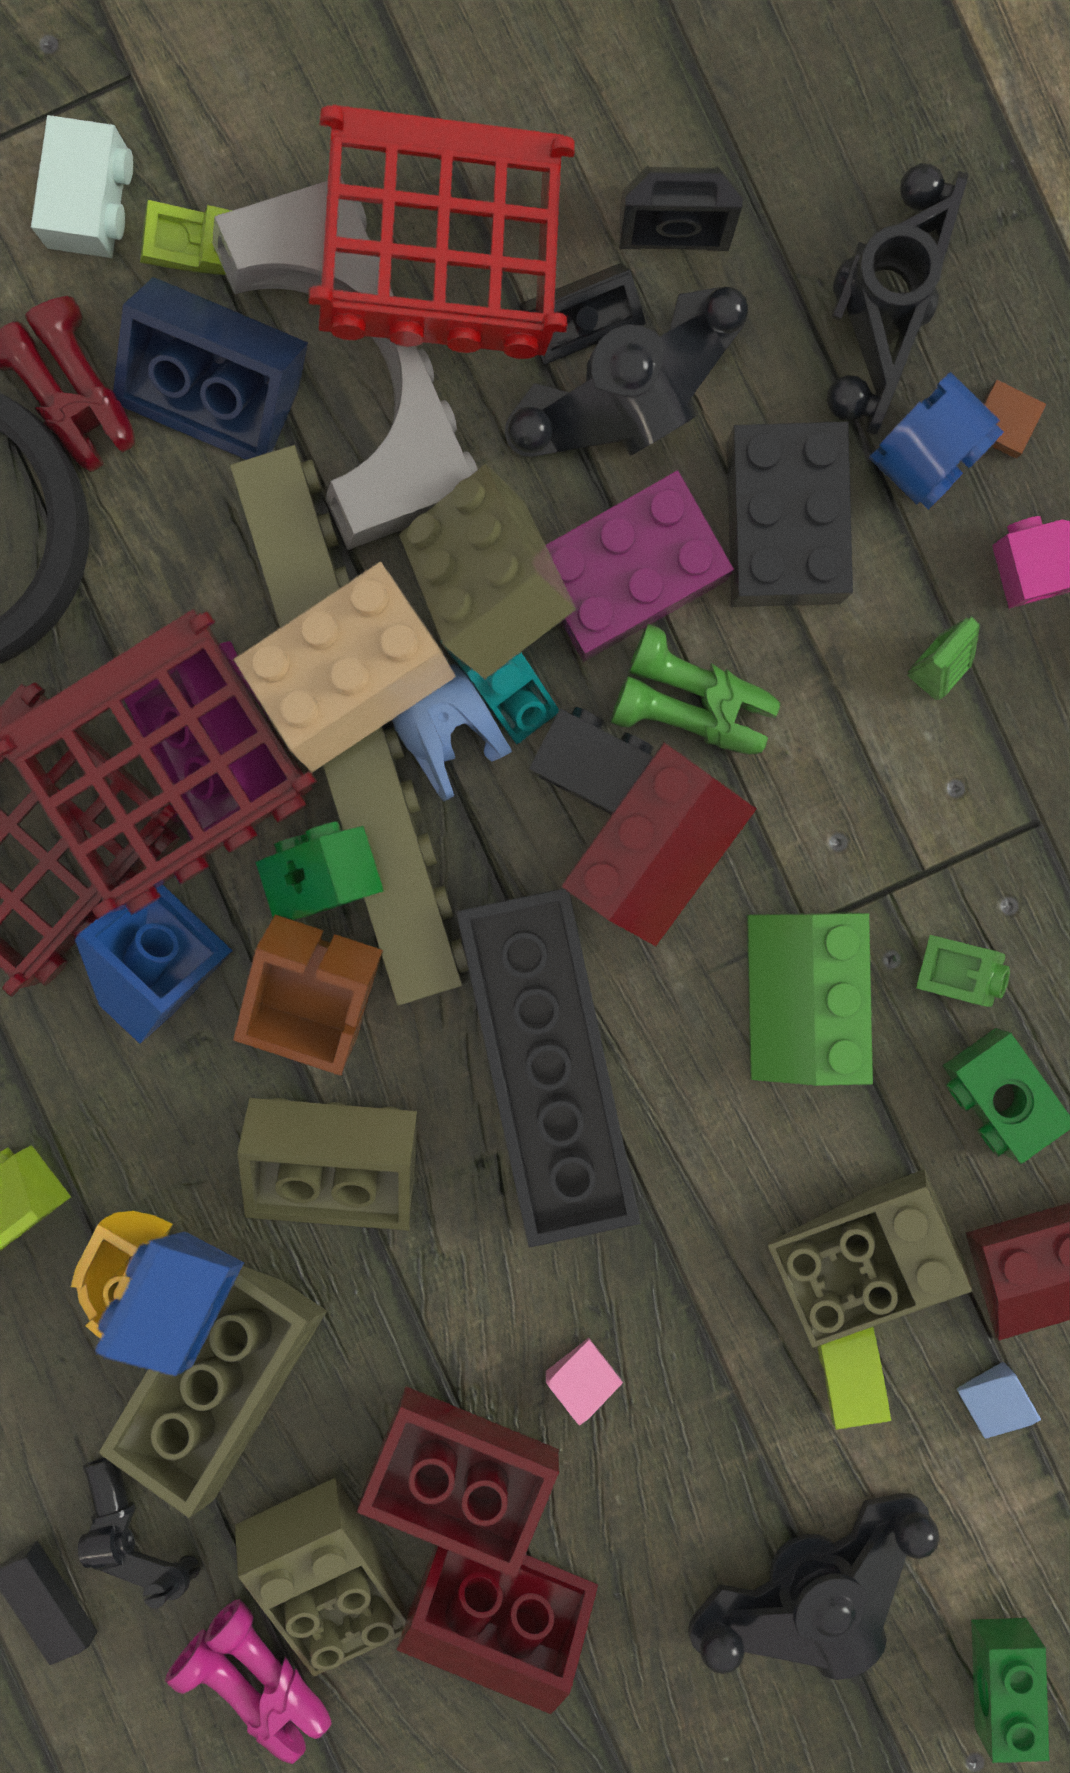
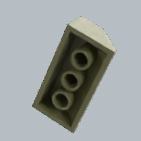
M242 1266L193 1366L177 1376L148 1369L98 1453L188 1518L192 1517L216 1498L327 1310L284 1281Z

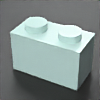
M47 115L31 223L32 230L47 249L107 258L113 257L115 239L120 240L125 229V211L123 205L120 204L123 184L129 185L133 174L132 151L127 148L115 125Z

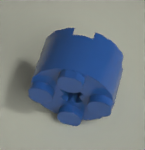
M952 372L937 384V389L928 398H925L913 408L882 441L881 447L869 457L916 505L921 502L927 509L932 507L963 474L956 466L960 461L970 468L1004 433L997 425L1000 419Z

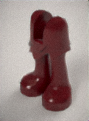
M71 296L57 297L31 308L25 314V318L36 336L51 353L77 394L64 393L38 353L33 337L26 326L18 321L8 323L0 329V371L13 370L23 380L41 405V407H35L34 409L45 420L43 424L56 434L68 453L78 464L87 471L93 472L102 467L104 463L96 450L95 444L88 437L87 433L102 425L105 434L110 437L119 451L124 453L135 445L134 430L120 401L116 399L111 389L103 385L78 344L74 333L81 326L83 320L79 306Z

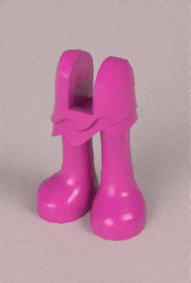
M241 1599L234 1600L214 1617L207 1632L202 1629L189 1642L170 1667L165 1677V1682L173 1690L181 1694L193 1690L201 1683L206 1684L231 1705L248 1726L247 1732L256 1738V1742L265 1747L279 1760L293 1764L306 1750L305 1741L298 1728L309 1737L314 1739L320 1738L331 1725L330 1715L321 1700L305 1684L297 1669L292 1668L286 1656L282 1666L252 1627L253 1615L249 1607ZM229 1653L235 1656L264 1685L262 1695L246 1680L224 1654Z

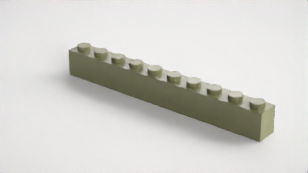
M295 445L230 465L280 628L351 582L346 566L336 568L330 548L339 545V540L330 513L320 515L314 494L323 492L314 461L310 459L303 462ZM384 724L324 764L323 767L342 829L347 830L363 825L384 891L365 897L364 900L379 948L383 950L382 958L397 1006L463 986L465 982L462 973L469 971L462 939L452 941L446 924V919L454 917L446 887L443 885L435 888L429 866L438 864L428 832L419 835L412 814L422 811L412 779L402 782L396 760L405 758L400 737L394 726L386 728Z

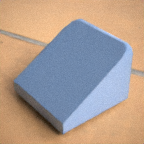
M1004 1362L956 1388L985 1439L1031 1426L1041 1420L1017 1376Z

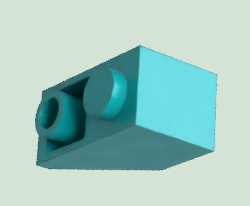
M443 646L455 664L470 680L483 702L516 745L558 714L559 708L522 652L484 679Z

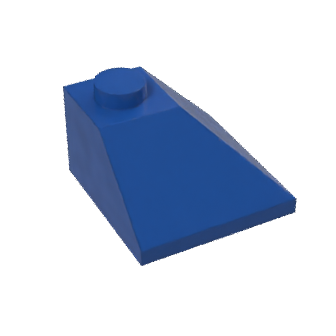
M163 884L156 888L161 898L133 915L129 913L127 908L108 913L86 927L75 939L99 1006L139 1044L169 1019L233 951Z

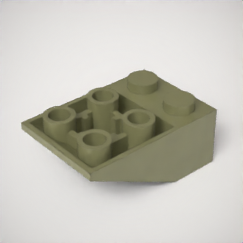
M925 1169L875 1187L768 1243V1248L812 1348L972 1292L969 1268Z
M336 1478L235 1525L238 1578L313 1677L334 1669L342 1663L376 1647L383 1646L401 1636L408 1614L361 1515L357 1513V1508Z

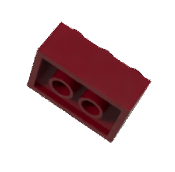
M663 742L564 879L562 887L607 920L657 946L754 814L756 808Z
M1070 1203L966 1232L989 1317L998 1341L1070 1320Z
M435 1545L413 1598L396 1650L552 1714L571 1692L598 1584L526 1554L517 1576L514 1578Z

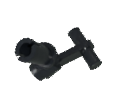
M104 1457L83 1465L95 1514L91 1516L92 1525L89 1532L83 1534L78 1542V1556L81 1564L85 1568H93L145 1588L143 1597L151 1596L144 1601L153 1609L162 1607L167 1600L180 1598L188 1590L190 1581L196 1578L200 1572V1567L193 1568L199 1564L198 1560L191 1555H186L179 1562L170 1563L134 1551V1535L128 1528L136 1506L134 1502H128L120 1468Z

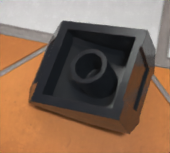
M647 165L622 192L619 249L729 251L743 207L742 194L718 166L715 168L650 167Z

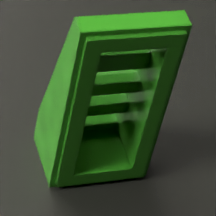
M972 617L969 619L965 618L940 633L907 671L909 672L907 676L933 699L940 700L945 697L972 666L980 624Z

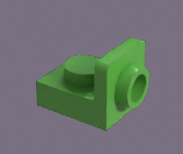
M930 935L916 989L981 1006L992 1007L994 998L1001 999L1005 994L1010 976V966L1003 965L1005 960L1004 953Z

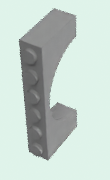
M341 176L340 184H345ZM328 181L214 216L212 243L235 294L259 289H286L309 294L311 287L321 286ZM339 199L337 237L369 240L365 231L367 228L366 215L361 202ZM335 252L333 290L377 295L379 257ZM390 288V295H389V296H393V297H394V295H393V293H392V290H391V288ZM372 337L387 363L392 379L394 416L391 429L379 448L366 461L347 474L330 482L325 501L347 550L406 529L416 517L426 513L448 495L460 481L470 477L478 470L471 454L468 451L462 452L454 434L457 430L455 416L446 400H439L432 384L434 381L433 367L425 350H418L416 346L396 345L388 338Z

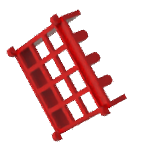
M339 105L321 108L320 125L331 127L321 286H313L309 289L308 304L320 305L319 331L331 332L333 336L343 340H359L365 336L388 338L392 343L406 347L418 346L424 342L447 345L449 349L461 353L488 349L504 351L507 356L516 359H529L536 355L545 356L553 333H566L567 316L561 313H554L561 158L562 156L574 157V139L562 134ZM342 147L386 153L384 189L340 184ZM403 154L439 159V196L397 191V155ZM453 161L495 167L493 202L451 197ZM507 168L542 172L541 208L505 204ZM339 199L383 204L381 240L371 241L337 237ZM395 206L438 211L436 248L393 243ZM450 213L492 218L490 255L448 250ZM505 219L540 224L538 260L503 256ZM335 252L379 257L377 295L333 290ZM392 258L435 263L433 301L389 296ZM447 265L490 270L488 307L445 302ZM502 271L537 275L536 313L500 309Z

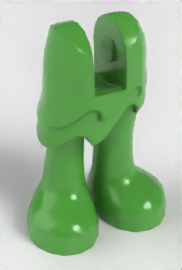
M647 624L632 657L628 673L644 679L659 681L701 696L704 708L667 696L652 689L645 683L627 676L619 692L610 723L630 728L643 719L658 721L703 737L707 744L716 745L718 748L748 755L762 753L766 748L768 737L749 727L734 723L739 709L743 708L751 713L776 718L781 703L766 690L736 677L728 669L723 671L710 663L709 671L678 658L668 650L665 632L656 626Z

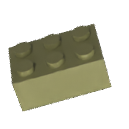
M484 464L470 477L460 481L448 495L426 513L416 517L410 526L399 534L443 646L484 679L576 610L524 500L487 464Z

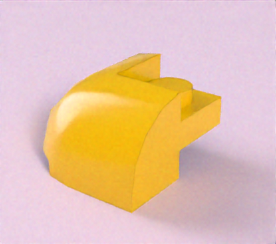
M126 1211L115 1212L104 1218L97 1225L75 1268L71 1287L77 1288L79 1303L89 1319L85 1326L98 1338L101 1339L103 1333L98 1331V1325L105 1310L115 1298L121 1300L131 1278L126 1276V1269L134 1253L142 1244L148 1245L150 1240L168 1236L173 1226L172 1223L155 1215Z

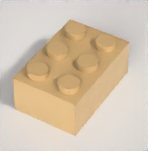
M381 562L234 659L289 749L311 772H314L456 677L440 648Z

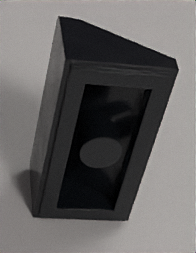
M616 264L555 289L554 313H561L567 316L566 333L554 332L545 356L540 355L542 363L546 365L597 344L608 332L624 325L646 324L631 270L623 264ZM536 297L521 303V310L536 313Z
M38 1541L0 1565V1591L49 1665L77 1655L90 1646L98 1631Z

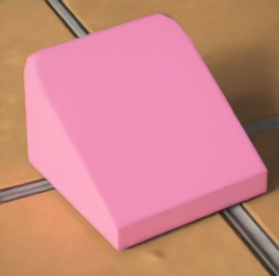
M587 1338L546 1370L547 1385L578 1425L587 1421L623 1384L622 1379L590 1338Z

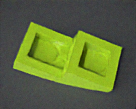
M148 200L145 207L140 262L185 271L226 275L212 243L214 216L232 210L207 205L205 212Z
M870 1327L817 1346L819 1361L824 1369L831 1420L835 1429L891 1421L874 1328Z

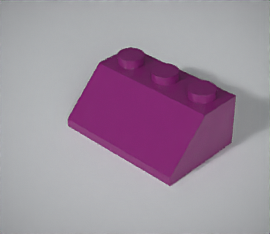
M231 641L220 643L263 710L259 699L234 661L238 655ZM205 649L169 671L170 676L191 708L227 686V683ZM158 679L124 699L138 729L144 737L180 715ZM235 696L199 718V721L221 755L257 733L256 728ZM263 710L264 714L266 715V717H267L268 720L270 721L268 715H267L266 712ZM188 726L151 748L174 785L211 762ZM265 743L229 765V768L251 802L287 780L286 775ZM218 773L181 795L204 831H207L241 809ZM185 826V828H186V830H187V832H188V834H189V836H190V839H191V840L194 839L193 836L191 835V833L189 832V830L187 829V827Z

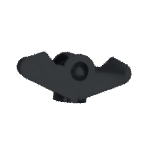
M920 163L906 171L901 179L900 195L905 205L913 210L922 212L900 224L883 228L871 237L868 244L858 242L853 256L844 260L835 274L833 292L836 296V302L831 318L840 321L847 307L876 395L871 393L866 381L859 376L846 375L835 380L829 387L827 405L831 413L840 420L851 421L860 418L862 415L869 417L866 432L876 435L882 425L919 328L931 321L937 309L939 293L936 285L941 278L942 265L968 180V173L958 170L952 183L949 184L945 182L940 169L932 164ZM881 270L894 271L907 283L909 292L904 294L891 292L880 284L874 272ZM900 332L891 357L886 335Z
M725 286L679 294L669 331L660 337L656 332L642 325H624L611 330L598 342L587 362L585 383L571 392L536 383L533 384L506 422L505 437L508 445L514 452L522 456L535 457L622 441L628 454L632 456L698 416L690 399L746 322L749 307L745 296L741 291Z
M900 1493L864 1500L852 1532L835 1543L820 1534H802L788 1540L775 1554L770 1568L771 1580L754 1590L720 1584L691 1618L688 1627L690 1641L698 1653L701 1654L702 1661L714 1673L727 1674L734 1672L741 1665L746 1652L815 1666L824 1677L835 1680L850 1679L860 1675L876 1664L885 1651L887 1637L883 1627L906 1557L926 1558L937 1549L940 1541L937 1524L930 1517L928 1508L921 1499L911 1493Z

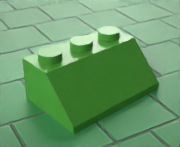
M869 913L747 915L750 1079L815 1086L873 1084Z

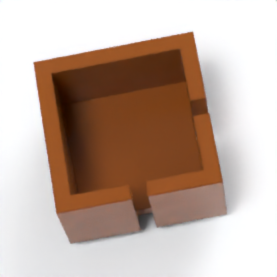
M275 914L256 947L233 1040L341 1076L357 1040L383 950L334 934L331 942L321 940L324 930Z

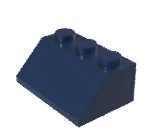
M152 277L123 304L113 392L123 408L247 460L273 452L299 390L308 342Z

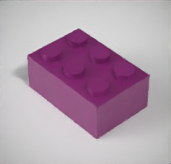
M678 470L546 544L548 552L576 608L575 611L560 622L583 662L642 630L647 624L658 621L725 583L734 570Z

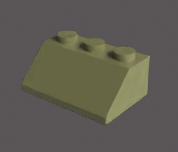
M249 1098L237 1152L245 1218L409 1231L417 1147V1111L400 1110L395 1107L347 1106L336 1102L321 1104L289 1101L283 1098Z

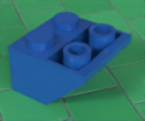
M185 1231L150 1240L148 1245L142 1244L134 1253L126 1269V1276L131 1278L121 1300L115 1298L109 1304L99 1322L98 1331L102 1332L103 1336L94 1352L109 1359L173 1376L188 1370L193 1366L244 1262Z

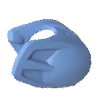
M456 664L450 665L456 676L454 679L392 719L394 728L401 741L414 755L443 802L454 797L444 762L455 759L450 742V736L455 727L466 724L485 741L484 755L491 762L512 752L511 747L503 737L480 695Z

